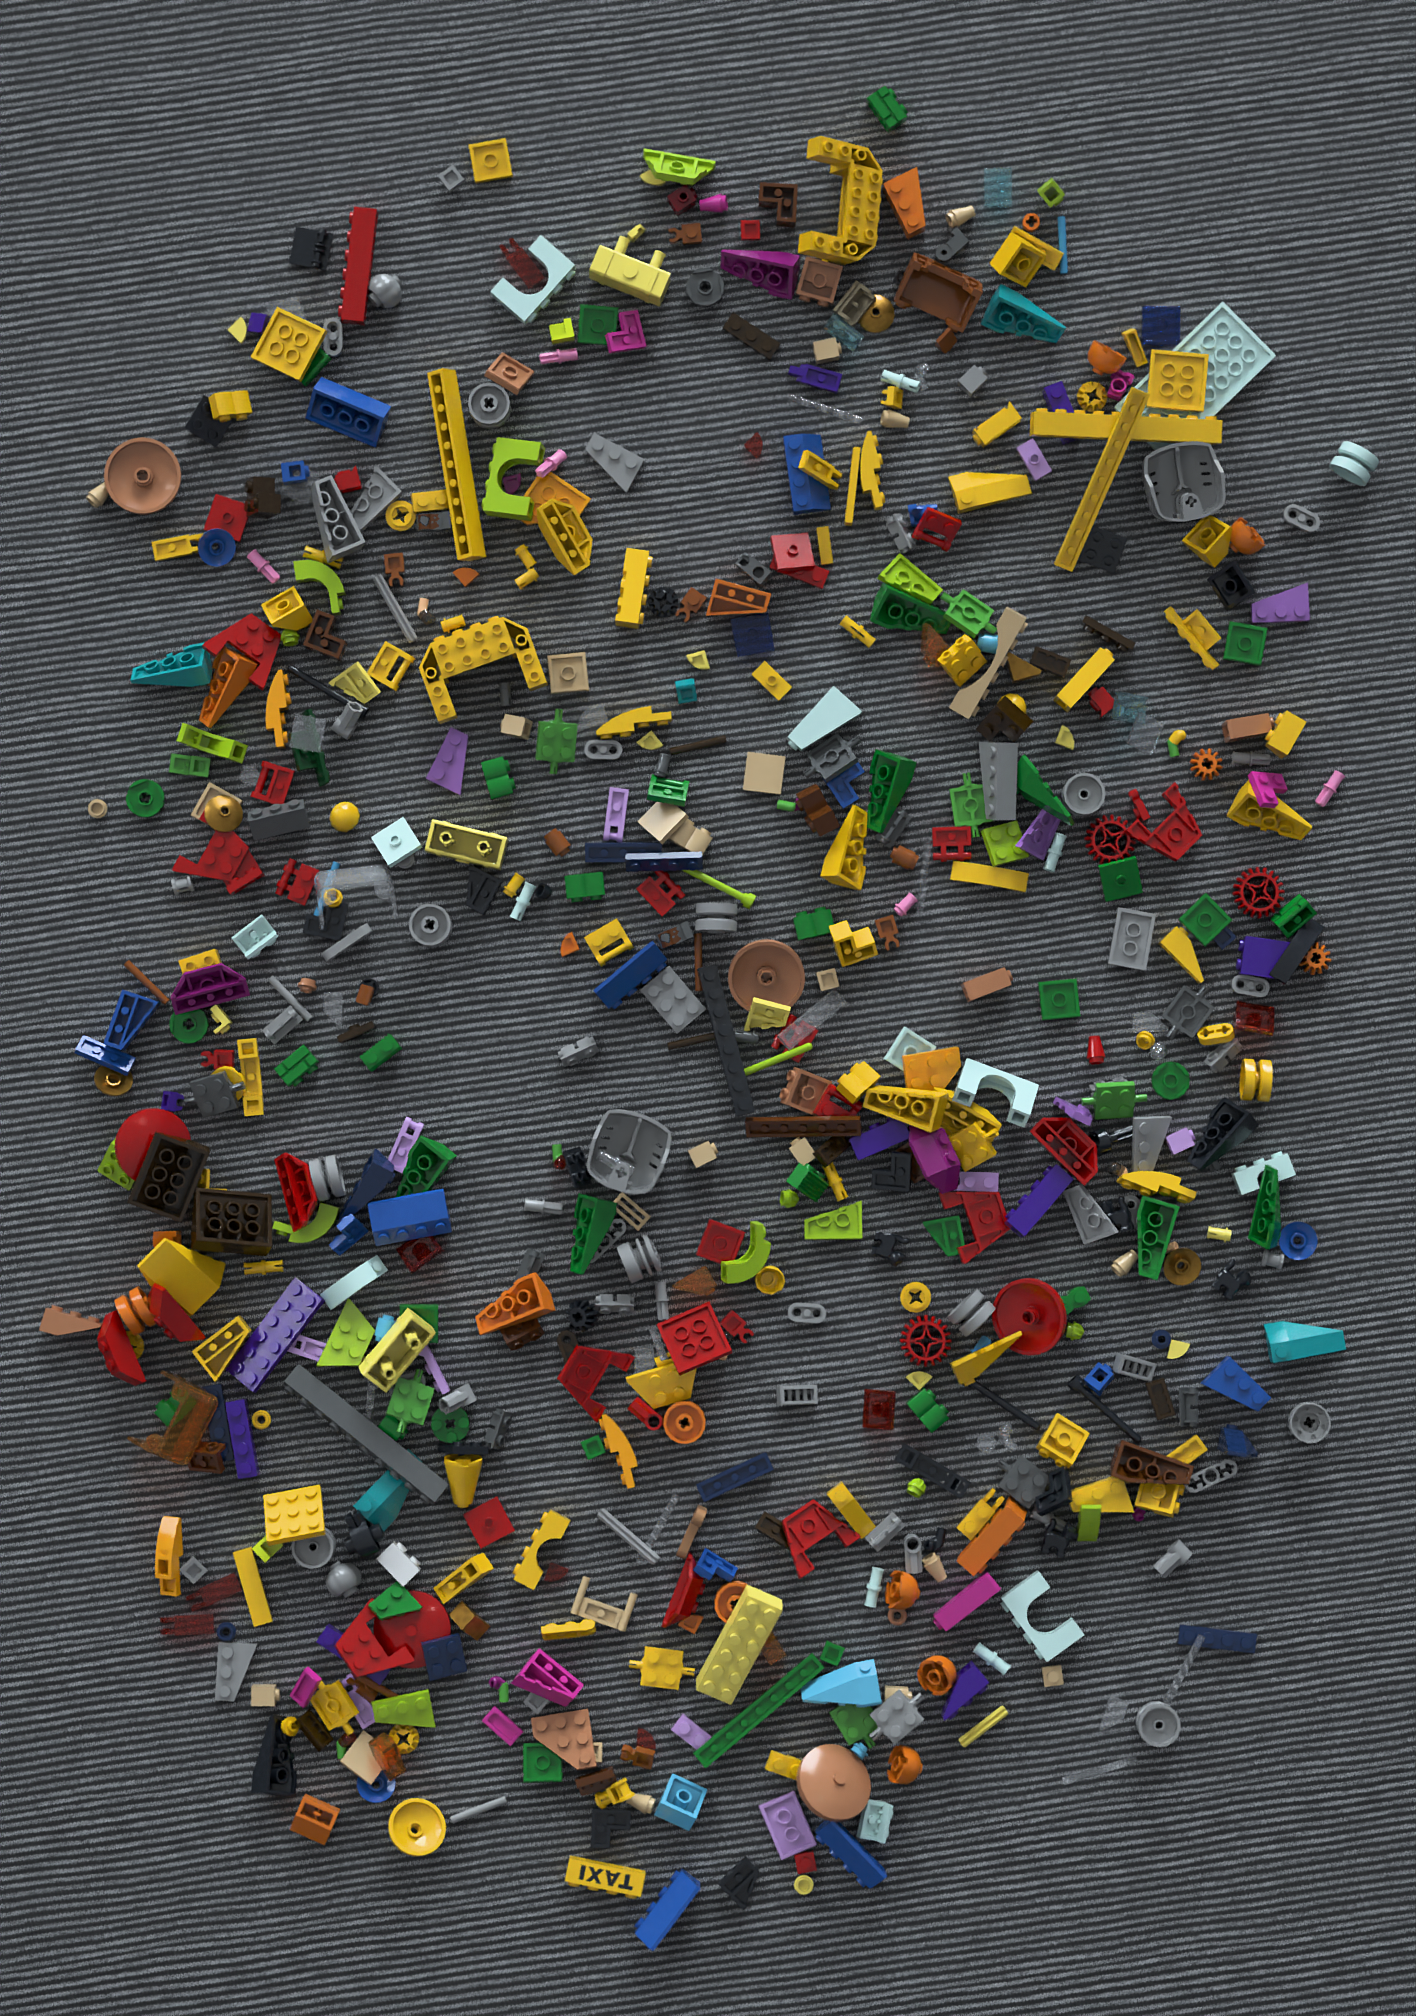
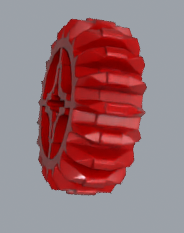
M1111 814L1109 820H1107L1106 815H1103V822L1096 818L1097 826L1094 823L1089 825L1093 831L1087 829L1086 833L1091 836L1085 837L1084 840L1090 841L1089 844L1085 845V848H1092L1088 855L1095 853L1096 856L1093 857V861H1096L1099 857L1101 858L1099 861L1101 865L1104 863V860H1107L1106 863H1110L1111 861L1124 859L1123 855L1127 858L1131 857L1127 851L1133 852L1135 850L1130 844H1136V840H1130L1131 836L1124 832L1127 829L1125 827L1128 823L1127 820L1121 824L1120 816L1114 821V815ZM1105 826H1116L1121 831L1111 833ZM1098 829H1100L1103 840L1096 846L1095 835ZM1118 835V837H1116L1113 841L1114 845H1112L1111 843L1105 844L1104 846L1102 845L1107 840L1106 836H1108L1109 838H1114ZM1125 836V847L1121 852L1118 846V839ZM1109 848L1115 853V856L1105 855L1100 850Z
M1255 867V873L1249 868V875L1245 872L1241 873L1244 879L1236 878L1240 885H1233V888L1238 889V891L1232 892L1233 896L1238 895L1234 903L1239 901L1241 903L1237 909L1240 910L1244 907V915L1251 911L1250 918H1253L1255 913H1257V918L1260 919L1262 912L1265 917H1268V910L1274 914L1276 912L1274 907H1281L1277 901L1284 900L1279 894H1283L1285 891L1278 889V887L1283 886V883H1276L1280 877L1272 878L1274 871H1270L1267 875V868L1265 867L1261 873L1259 867ZM1254 877L1264 879L1259 885L1247 882ZM1268 883L1272 886L1273 898L1266 891ZM1244 887L1250 892L1251 897L1248 903L1244 898ZM1259 888H1261L1260 893L1263 897L1258 896L1257 898H1255L1256 892L1254 891V889L1258 890ZM1258 900L1269 903L1265 908L1253 907Z
M924 1315V1321H921L920 1316H916L918 1322L915 1323L913 1319H910L909 1321L912 1326L904 1325L908 1332L901 1331V1334L906 1336V1339H900V1342L906 1343V1345L901 1346V1350L907 1349L908 1351L904 1356L907 1357L911 1354L912 1357L909 1361L913 1362L916 1358L917 1366L920 1365L921 1361H924V1367H927V1361H930L931 1365L934 1366V1359H937L939 1363L942 1362L939 1357L941 1354L947 1357V1354L943 1351L944 1349H951V1347L945 1346L946 1343L952 1342L951 1339H946V1336L951 1335V1333H944L943 1330L947 1328V1325L940 1327L941 1319L934 1323L935 1316H932L930 1321H928V1315ZM923 1325L921 1336L910 1338L912 1332L917 1327ZM929 1325L934 1326L939 1331L941 1338L930 1336ZM925 1331L926 1335L928 1336V1339L931 1338V1340H936L927 1343L926 1351L925 1346H923L924 1343L916 1341L924 1339ZM910 1344L921 1345L923 1357L915 1354ZM933 1344H941L939 1350L929 1356V1348Z

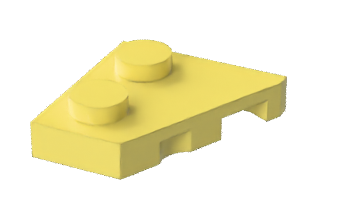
M358 661L329 682L331 686L344 690V693L354 696L364 704L381 692Z
M753 997L744 1031H750V1028L755 1027L768 1029L770 1027L786 1026L791 1007Z

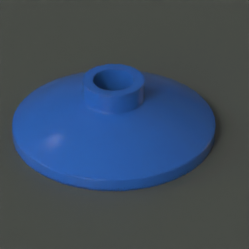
M215 528L208 530L201 536L198 542L199 556L210 566H223L235 554L236 544L234 538L223 529ZM214 543H218L217 549L212 548Z
M1292 1222L1282 1229L1279 1246L1287 1257L1294 1260H1303L1314 1253L1317 1247V1235L1314 1229L1307 1223ZM1295 1237L1300 1238L1299 1244L1294 1243Z
M384 1767L373 1781V1783L376 1782L380 1785L379 1788H373L372 1784L369 1785L360 1777L357 1778V1790L360 1796L371 1803L386 1801L395 1790V1777L387 1767Z

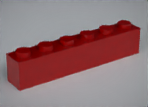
M354 206L353 212H350L349 223L352 224L351 231L347 233V242H350L349 250H345L347 268H343L342 279L345 280V286L341 287L340 298L343 299V303L338 309V317H341L342 323L365 326L369 295L368 285L371 279L378 220L377 209Z

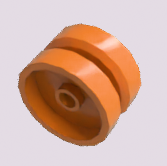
M139 1286L129 1291L130 1299L122 1295L114 1300L120 1316L134 1336L145 1331L144 1323L149 1327L156 1325L153 1321V1315L149 1312L148 1297Z
M682 1400L668 1407L664 1415L663 1425L666 1434L671 1440L681 1444L695 1442L701 1437L705 1430L706 1419L703 1410L698 1404ZM687 1418L688 1424L682 1425L681 1420Z
M739 1580L728 1581L717 1590L715 1611L718 1617L725 1623L735 1608L732 1600H739L746 1585H748L747 1583Z

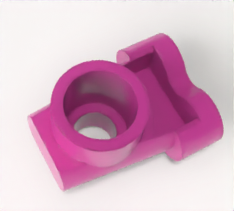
M1122 370L1110 375L1112 380L1107 396L1117 401H1120L1127 386L1131 385L1134 379L1133 374L1123 372Z

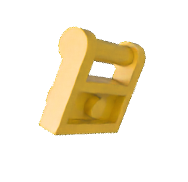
M385 641L367 674L390 689L397 691L399 688L398 684L409 665L413 664L415 658ZM400 656L404 660L392 681H389L387 677Z
M617 918L584 937L601 967L624 951H630L634 948ZM621 938L623 939V944L602 956L600 955V950Z

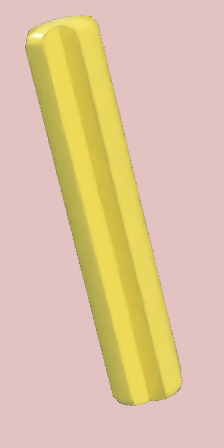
M1000 1706L958 1739L962 1747H967L1006 1717L1008 1711L1004 1706Z

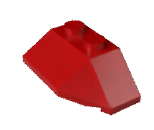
M1042 1118L1029 1131L1040 1145L1084 1186L1098 1172L1097 1144L1070 1118Z
M283 1153L275 1158L274 1161L292 1230L297 1232L305 1227L317 1207V1197L308 1164L288 1153Z
M155 1283L148 1295L149 1312L154 1317L153 1321L159 1327L164 1328L163 1333L172 1340L174 1338L179 1342L204 1340L206 1338L205 1335L164 1287Z
M115 1310L106 1314L97 1341L98 1348L106 1360L107 1369L111 1372V1375L134 1386L146 1382L118 1311Z
M691 1552L687 1555L661 1627L666 1628L690 1617L691 1612H696L699 1604L696 1601L698 1594L702 1595L706 1584L703 1583L704 1578L693 1571L697 1562Z

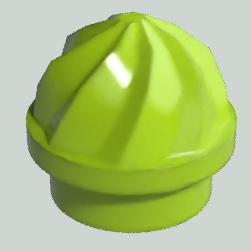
M284 629L282 631L281 641L284 646L299 644L300 635L296 630Z
M791 1189L781 1191L780 1205L785 1206V1208L796 1206L799 1201L797 1193Z
M1073 1321V1323L1068 1322L1066 1338H1070V1340L1080 1339L1084 1334L1082 1325L1076 1323V1321Z
M916 1478L907 1484L908 1488L906 1491L913 1497L920 1498L921 1495L925 1494L926 1485L922 1479Z

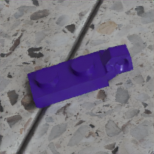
M801 364L800 368L790 365L788 375L797 377L796 381L801 382V384L833 393L838 392L842 378L841 373L809 364Z

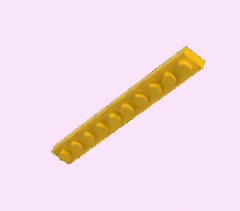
M1131 387L1054 565L1073 572L1150 394Z

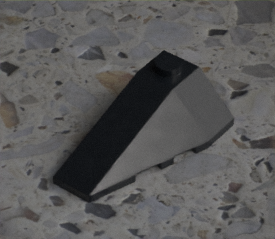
M1225 1097L1211 1111L1209 1115L1210 1120L1207 1126L1203 1127V1135L1200 1141L1196 1142L1187 1160L1189 1164L1200 1171L1246 1140L1258 1127V1123L1249 1111Z
M270 1715L252 1775L251 1793L296 1797L297 1772L293 1769L292 1760H294V1753H291L290 1741L292 1739L291 1736H287L281 1730V1723L287 1716Z

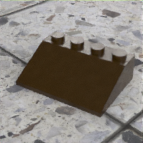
M155 1131L127 1203L182 1223L210 1154L209 1147L192 1140Z
M196 1187L191 1226V1250L267 1256L272 1248L271 1194Z

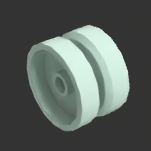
M1343 441L1338 449L1340 456L1333 458L1329 465L1330 468L1345 480L1359 486H1366L1371 477L1369 472H1373L1379 464L1378 458L1355 443Z

